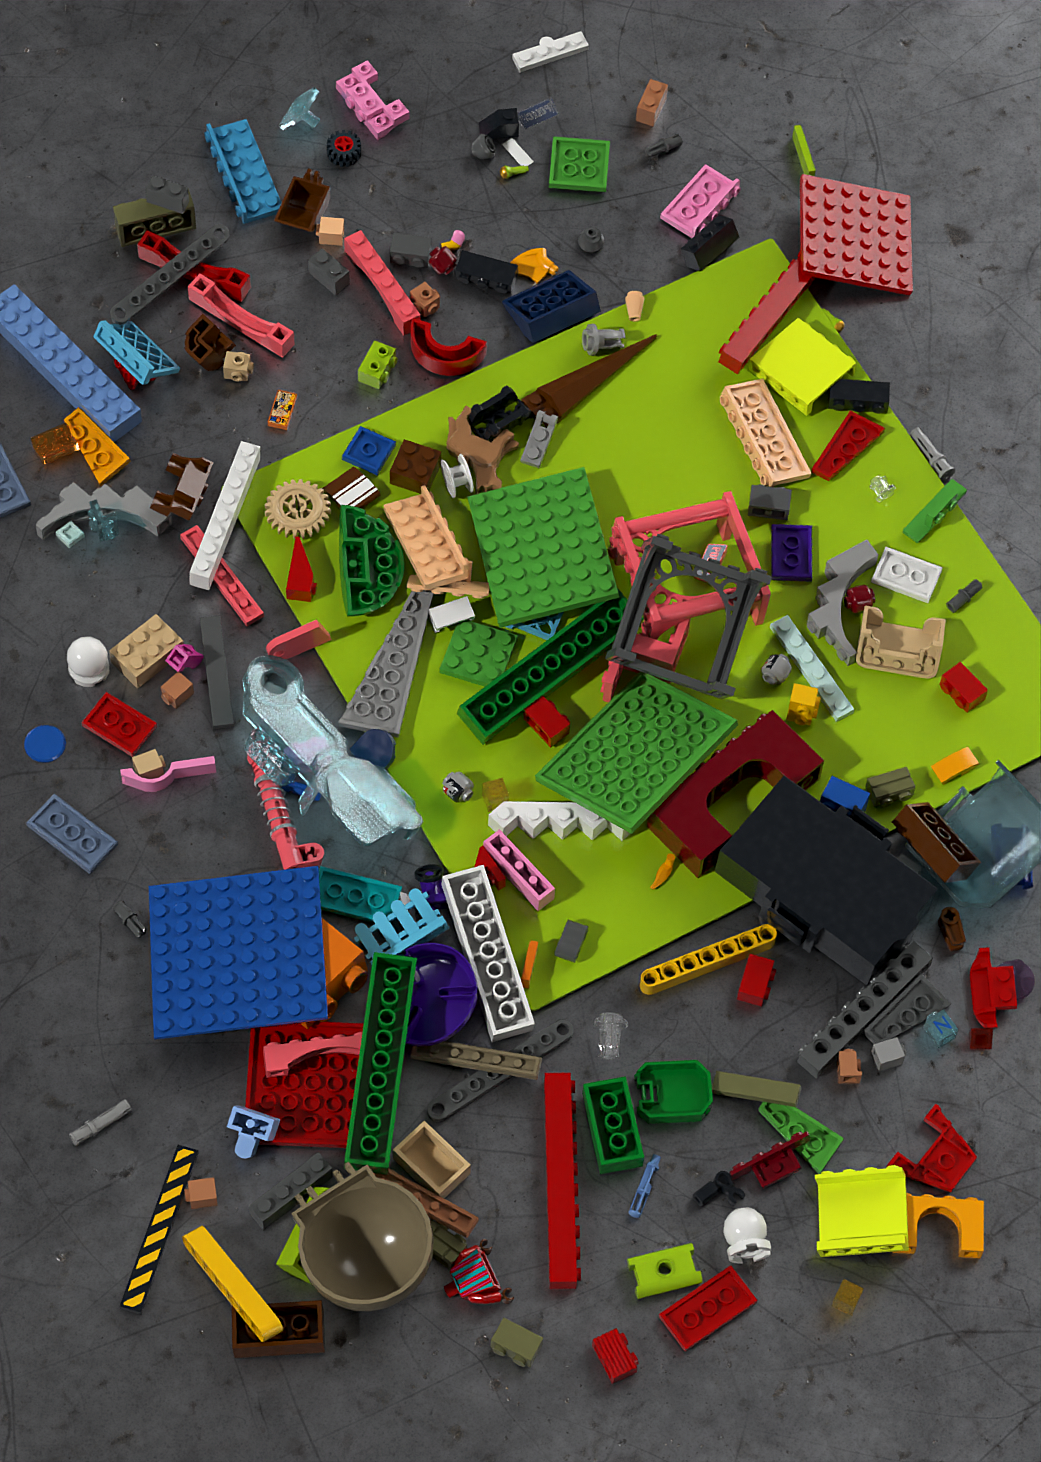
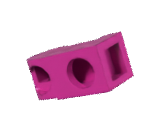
M177 644L165 661L177 672H182L186 667L195 669L200 665L204 656L196 652L192 645Z

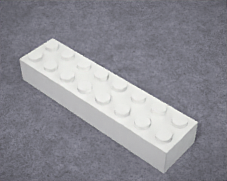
M484 865L443 876L441 885L464 957L472 966L477 979V998L491 1041L495 1042L533 1031L535 1022Z

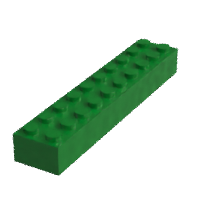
M618 588L619 598L593 605L459 706L457 715L482 745L524 714V709L540 697L544 696L546 698L612 648L628 601Z
M377 952L373 954L344 1164L349 1162L355 1171L368 1165L373 1173L388 1175L417 958Z

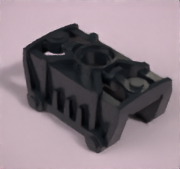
M504 386L500 393L480 405H473L468 422L475 436L492 442L503 430H511L518 425L521 426L524 421L533 418V414L518 399V396L511 387ZM514 402L517 403L514 411L511 412L509 410L505 412L506 407ZM503 418V420L495 423L496 419ZM480 423H486L487 426L485 429L475 428Z

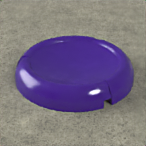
M423 943L407 948L405 950L407 954L403 955L417 958L405 1043L417 1047L439 1044L456 1035L466 1025L474 1011L478 990L473 968L459 951L440 943Z

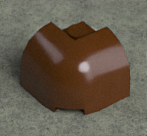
M204 314L185 333L184 349L207 371H214L223 366L226 352H230L236 346Z

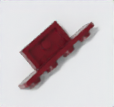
M808 1131L794 1134L791 1136V1140L785 1143H776L771 1147L772 1150L766 1153L759 1152L755 1154L752 1160L745 1164L744 1162L736 1164L732 1167L733 1170L730 1171L732 1179L735 1180L753 1171L762 1189H765L801 1170L802 1168L792 1150L811 1140Z

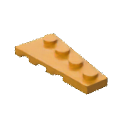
M79 407L63 419L100 487L131 462L130 458Z

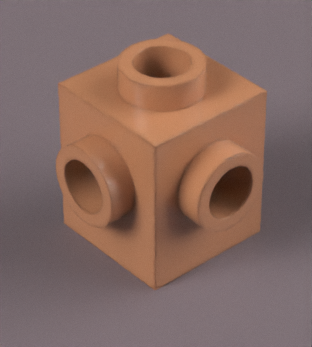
M426 282L410 291L411 302L424 318L429 314H434L440 308V295L438 291L432 289Z

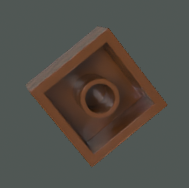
M404 439L390 469V484L421 494V486L425 485L429 492L441 466L442 451Z

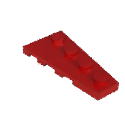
M850 410L816 461L811 473L830 481L884 433L885 428Z

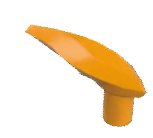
M669 853L667 855L666 861L657 871L656 878L650 887L651 889L661 885L671 874L675 860L674 854Z

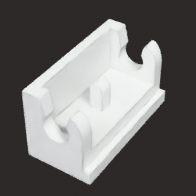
M466 596L429 609L428 617L435 633L440 632L441 628L468 619L472 621L475 618V614Z

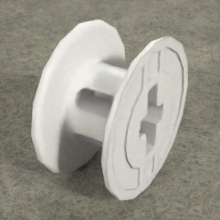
M459 454V465L449 468L446 461L441 460L443 478L452 498L456 497L455 487L465 484L469 492L472 493L474 491L472 476L462 454Z

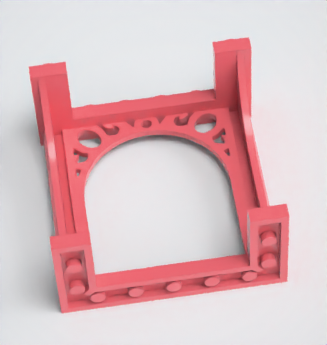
M731 491L724 492L722 499L638 519L624 521L623 516L615 518L614 526L611 527L612 537H610V547L608 548L609 558L614 560L615 566L624 564L626 572L631 575V586L642 558L639 557L638 552L642 554L644 552L641 547L636 546L632 542L633 539L638 538L645 541L649 539L647 536L649 533H652V536H657V534H663L675 528L717 519L716 525L723 541L729 540L733 533L747 572L755 570V568L761 569ZM659 584L655 588L656 590L651 593L643 613L644 622L641 623L642 632L639 635L657 640L669 628L684 620L724 610V603L717 591L699 596H684L673 593ZM768 585L759 590L750 609L755 626L763 624L771 595ZM737 587L725 589L723 592L725 594H732L736 591ZM658 594L666 596V600L662 604H657L654 598ZM737 597L729 599L728 603L733 606V600L736 601ZM671 599H675L677 601L672 602V604H670Z

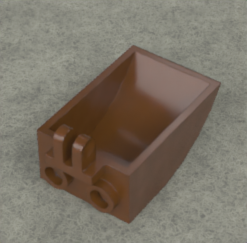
M308 168L303 178L293 176L274 219L275 222L313 232L316 229V225L320 224L321 217L324 216L330 202V186L322 184L324 178L320 177V171H315L313 175V170Z

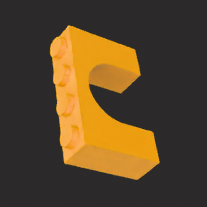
M906 1193L909 1250L894 1251L892 1253L914 1254L917 1248V1223L919 1220L929 1214H942L950 1218L958 1229V1257L981 1259L984 1252V1201L974 1197L956 1199L954 1196H944L943 1198H936L930 1194L912 1196V1194Z

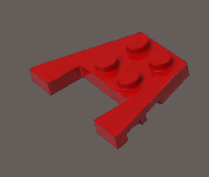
M935 1104L923 1121L941 1133L918 1164L913 1163L900 1152H897L887 1166L895 1165L902 1167L907 1178L952 1192L974 1164L977 1156L963 1137L959 1136L953 1128L951 1121H948L941 1112L939 1105Z

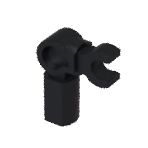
M720 1171L716 1174L713 1182L709 1181L693 1194V1198L699 1206H703L721 1190L723 1194H727L728 1202L734 1206L737 1202L733 1195H739L743 1199L745 1193L742 1189L734 1186L735 1183L727 1171Z

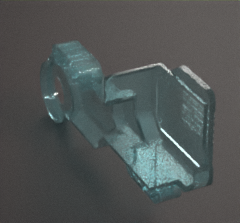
M264 655L255 658L243 676V688L245 691L243 716L256 728L250 733L244 744V750L251 759L278 786L290 784L299 774L308 784L299 799L301 814L305 816L318 792H320L329 802L331 814L363 846H370L391 832L393 834L396 833L397 829L408 831L403 839H409L415 835L423 823L421 815L415 810V801L384 768L374 766L368 760L351 757L347 754V739L303 693L304 681L298 669L287 660L277 656ZM265 673L279 675L287 685L286 691L282 694L270 693L262 686L261 676Z

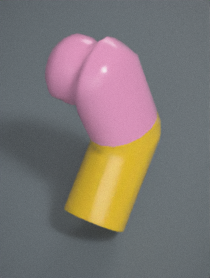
M461 230L454 231L450 241L440 243L441 248L447 246L451 251L460 249L465 240V234Z

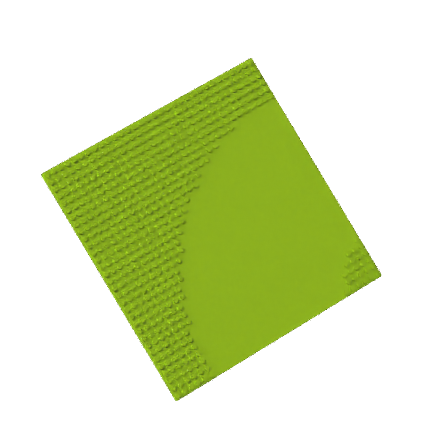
M771 238L707 266L702 271H696L643 295L645 299L640 321L633 322L629 320L625 303L256 470L237 518L300 625L303 626L318 620L329 632L332 640L314 648L348 704L352 700L355 690L361 684L367 669L378 650L382 647L385 637L391 631L393 623L400 615L411 593V588H407L409 576L417 574L402 547L405 562L404 576L394 597L383 607L369 614L347 616L340 579V510L336 502L328 497V501L331 502L329 507L331 514L328 515V522L324 520L325 528L318 525L319 533L312 529V537L307 532H305L304 539H302L300 533L296 536L301 539L314 575V583H317L316 595H312L311 602L287 599L286 586L295 539L292 532L286 538L285 530L279 535L278 527L273 530V522L270 524L267 522L268 517L265 516V504L267 503V497L271 496V491H277V485L283 487V482L285 481L291 484V480H295L298 483L299 479H302L303 483L310 481L311 486L317 484L318 489L351 469L354 465L343 461L342 455L359 427L362 426L396 442L395 448L378 475L357 466L354 467L366 476L381 494V496L362 509L366 510V514L375 519L380 518L390 528L389 532L397 540L398 537L384 512V505L420 495L419 493L390 484V469L404 439L442 451L441 460L446 461L449 468L458 466L457 459L449 454L446 447L449 433L448 417H453L456 421L465 406L472 408L475 404L480 405L500 393L504 386L511 387L518 396V399L521 400L542 385L657 334L656 340L613 373L561 422L556 424L540 469L520 461L535 423L534 418H529L521 426L518 425L509 430L514 433L513 440L519 443V447L517 450L508 452L502 458L496 474L502 481L503 488L585 467L607 552L610 547V537H612L611 527L614 526L615 518L623 516L624 521H629L722 499L723 493L728 491L732 492L761 569L767 571L769 576H771V525L812 526V582L770 581L768 587L771 595L764 622L761 625L755 626L751 613H749L726 685L736 688L734 695L719 699L673 682L667 683L738 721V726L703 762H708L717 750H723L732 738H738L747 726H753L762 714H768L773 710L824 760L820 780L806 790L818 801H820L821 795L831 776L867 792V778L903 767L908 768L915 784L914 795L909 800L893 801L887 807H881V805L874 807L869 796L865 813L883 827L888 828L887 834L896 830L892 821L906 804L929 802L936 810L1041 757V624L958 504L919 543H916L903 533V529L944 487V484L890 406L887 413L855 412L884 427L885 431L830 481L812 473L810 478L774 486L775 488L784 487L792 490L788 520L748 516L751 486L761 484L760 477L757 471L753 469L752 462L748 454L745 453L744 446L740 438L737 437L736 430L729 421L725 408L720 403V396L725 386L758 380L759 378L749 371V361L739 374L734 373L718 363L721 355L719 350L722 345L730 342L729 338L732 333L739 331L741 322L744 319L748 320L749 313L753 307L759 306L758 303L764 294L767 296L771 285L774 282L777 284L781 273L788 270L789 261ZM808 288L757 350V352L761 350L792 322L800 318L803 322H807L816 332L823 334L830 343L837 345L844 354L854 359L856 362L855 375L851 376L846 373L841 379L871 381ZM588 324H595L598 330L624 329L625 338H621L624 348L598 349L596 355L590 356L583 349L582 332ZM767 385L810 471H812L816 461L850 410L836 411L828 409V389L813 402L812 412L806 416ZM514 402L506 407L505 412L509 410L511 412L514 411L517 403ZM503 418L496 419L495 423L503 420ZM480 423L475 426L476 429H485L487 427L486 423ZM440 466L430 489L434 496V503L439 505L442 518H446L449 531H453L456 544H460L463 557L467 558L468 561H473L471 581L488 582L467 496L477 494L474 471L472 467L468 466L473 480L474 491L472 493L469 492L465 484L455 487L456 497L452 498L446 487ZM295 498V499H296V510H298L297 498ZM311 502L307 505V509H313ZM283 506V511L286 514L289 510ZM717 519L675 528L662 534L669 537L668 541L673 542V545L682 548L681 552L689 554V551L701 555L700 558L703 557L708 544L728 545L722 566L728 567V565L740 568L739 572H747L733 533L729 540L723 541L716 525ZM649 533L647 535L648 538L652 537V533ZM636 538L632 540L636 546L642 547V539ZM868 540L878 553L877 563L857 577L849 588L860 585L872 588L875 594V603H873L872 607L879 608L882 611V622L923 629L924 622L929 618L946 619L937 674L933 678H920L868 669L859 666L856 659L853 664L848 666L844 660L839 659L836 649L833 645L828 644L825 635L818 639L814 633L812 634L807 627L809 613L820 608L816 601L817 589L829 581L825 575V567L828 560ZM885 547L943 568L929 603L871 582ZM638 552L639 557H642L643 554ZM609 558L616 586L628 600L632 588L631 575L626 572L624 564L615 566L614 560ZM663 559L661 561V568L665 573L669 574L672 571V565L668 560ZM676 562V564H677V569L680 570V571H683V570H684V565H683V566H679L678 563ZM655 569L654 573L657 574L654 576V578L660 579L661 575H659L657 570ZM688 575L671 577L660 583L667 590L684 596H699L716 592L709 583ZM717 576L715 582L721 584L725 578L717 579ZM974 579L981 582L982 589L971 598L969 603L966 602L955 613L948 609L946 603L958 594L959 589H964ZM730 582L723 587V590L737 586L735 583ZM490 591L489 595L484 596L482 599L473 598L469 594L454 596L450 592L433 595L431 608L467 596L475 614L472 622L518 635L506 671L547 641L516 627L512 629L507 627L499 628ZM658 594L654 600L657 604H662L665 602L666 596ZM843 598L841 603L842 628L846 639L857 652L863 612L853 613L849 608L847 609ZM671 599L670 604H672V602L677 601L675 599ZM595 604L563 612L555 634ZM725 609L691 618L689 634L676 666V673L707 683L725 628ZM786 615L790 617L853 706V714L836 722L820 700L817 718H812L811 725H798L795 722L786 720L794 683L811 686L770 629L771 623ZM428 617L399 738L393 737L396 742L395 759L387 771L448 874L475 867L478 851L483 846V841L495 833L488 826L489 814L502 802L575 803L537 782L535 775L608 704V702L603 701V693L600 692L603 684V674L609 668V660L605 659L607 652L546 697L547 700H551L555 704L557 711L561 715L567 716L570 721V733L551 748L524 720V714L482 745L457 715V711L461 704L483 689L484 686L440 673L442 661L457 623L441 628L440 632L435 633ZM545 617L537 618L536 621L538 622V621L544 620V619H546V618H545ZM529 620L521 623L529 625L533 622L532 620ZM548 623L539 626L541 631L550 634L551 628ZM641 625L638 628L637 634L642 632ZM675 625L665 631L657 640L668 643L671 634L675 632ZM772 654L785 655L791 664V672L782 684L771 685L762 677L761 668ZM959 662L988 689L986 699L968 713L963 708H959L954 699L949 694H945L939 685L942 675ZM623 669L613 698L638 673ZM969 747L979 765L964 775L959 774L943 785L931 766L943 758ZM462 772L473 782L472 791L474 793L468 801L465 802L463 800L456 803L443 792L444 785L442 782L449 773ZM747 778L712 804L708 811L733 836L773 787L761 778ZM648 818L623 841L608 828L602 831L594 840H591L578 827L563 840L549 827H546L532 840L517 826L506 837L555 888L554 900L537 911L507 878L506 887L498 891L495 885L491 886L520 979L529 942L531 940L538 942V951L529 989L524 988L531 1011H536L753 902V900L715 872L716 864L701 877L697 878L676 856L673 870L669 877L661 885L651 889L650 887L656 878L658 869L666 861L667 855L672 852L647 827ZM568 919L589 926L575 963L555 956L558 942Z

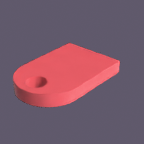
M314 620L274 638L267 644L266 650L270 659L284 660L332 639L329 632L319 621Z

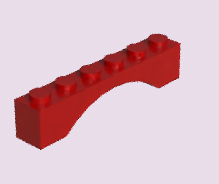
M147 230L137 244L139 258L161 268L181 252L164 237ZM201 262L184 276V278L193 281L200 273L215 282V285L226 296L240 302L244 300L251 289L250 274L233 267H215Z

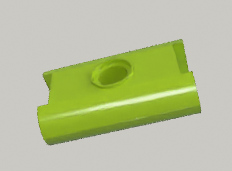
M688 1243L628 1258L629 1271L634 1270L638 1284L635 1289L637 1299L703 1283L701 1271L695 1270L692 1260L694 1254L693 1244ZM666 1267L671 1272L664 1275L660 1273L659 1269Z

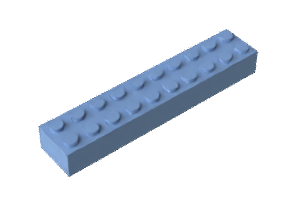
M15 284L0 294V334L76 409L79 407L113 442L142 422L141 409Z

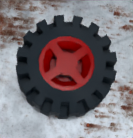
M339 130L335 131L336 135L332 133L327 140V156L329 160L333 161L335 165L339 163L340 167H343V164H346V167H348L350 162L354 165L355 160L358 161L359 156L361 157L360 138L357 137L356 133L352 135L350 130H348V133H345V130H342V133H339Z

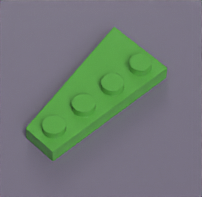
M762 1102L758 1109L787 1141L791 1140V1136L798 1132L804 1133L808 1131L811 1140L795 1148V1150L818 1174H821L844 1140L843 1137L796 1107Z

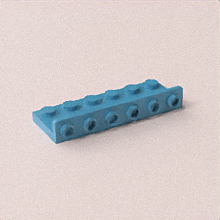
M247 119L213 129L210 123L206 124L207 131L204 132L206 142L211 143L210 150L213 158L216 157L218 160L216 164L219 173L222 172L224 175L222 176L225 187L230 189L229 197L231 202L236 204L235 211L237 217H241L245 224L276 215L282 202Z

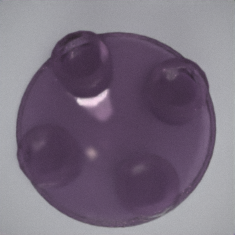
M1022 960L1006 961L997 966H1013L1017 1000L1024 999L1032 992L1035 985L1034 974Z

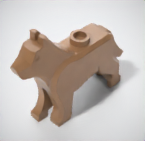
M465 406L456 421L453 417H448L447 450L457 461L459 454H462L468 466L472 467L476 478L477 494L481 491L487 492L502 488V481L497 477L496 470L502 458L508 452L517 450L519 443L513 440L514 433L507 429L503 430L492 442L472 435L471 426L468 422L471 408Z

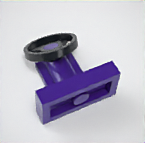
M429 864L416 869L415 879L420 882L422 894L427 892L429 898L426 900L433 911L449 908L441 885L444 868L440 865Z

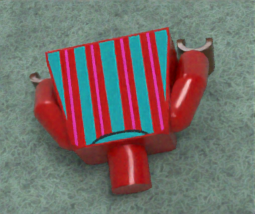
M482 1239L479 1246H471L459 1253L453 1263V1267L450 1269L453 1281L444 1286V1290L449 1298L460 1294L461 1298L477 1304H491L500 1301L509 1304L513 1301L514 1297L507 1298L505 1296V1293L512 1292L511 1288L507 1287L502 1293L499 1292L501 1287L487 1259V1255L492 1251V1246L489 1248L483 1247L487 1245V1239Z

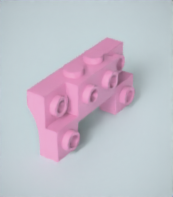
M367 60L352 68L351 74L336 81V89L345 99L347 106L355 111L360 122L363 121L375 138L379 140L385 137L393 128L408 120L409 111L399 99L388 105L384 104L370 86L371 83L378 80V73Z

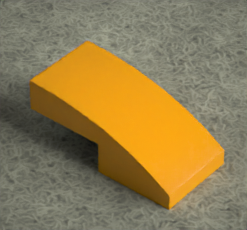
M966 747L932 765L931 768L944 785L959 774H966L978 766L979 762L969 747Z

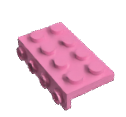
M705 164L660 214V219L693 238L712 222L721 210L726 209L732 197H736L741 190L739 187L740 180L736 178L732 181Z

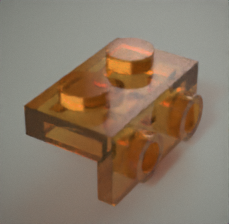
M67 423L30 438L34 452L43 465L52 463L65 455H71L80 449Z

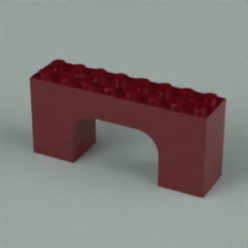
M771 710L768 714H762L753 726H747L738 738H732L723 750H717L713 753L708 762H702L695 769V772L689 775L648 817L647 827L699 878L717 864L720 850L732 837L708 811L712 804L747 778H761L774 787L785 775L806 791L820 780L824 760Z

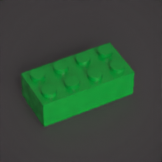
M626 1076L583 1084L582 1095L600 1174L643 1167L644 1153Z

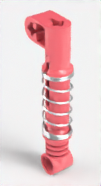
M263 739L252 741L247 760L254 770V785L257 789H260L258 796L263 800L261 806L265 807L264 816L268 817L269 820L267 825L271 827L270 837L276 843L284 870L312 866L320 868L324 856L323 847L317 843L298 845L296 826L294 825V820L290 818L291 810L287 808L288 801L284 798L285 791L281 789L282 781L280 775L275 771L271 760L269 743Z

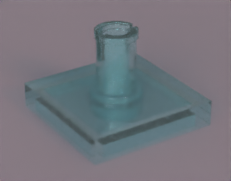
M313 87L297 97L282 119L279 127L285 131L299 121L304 120L311 128H314L319 123L320 118L309 109L320 91Z

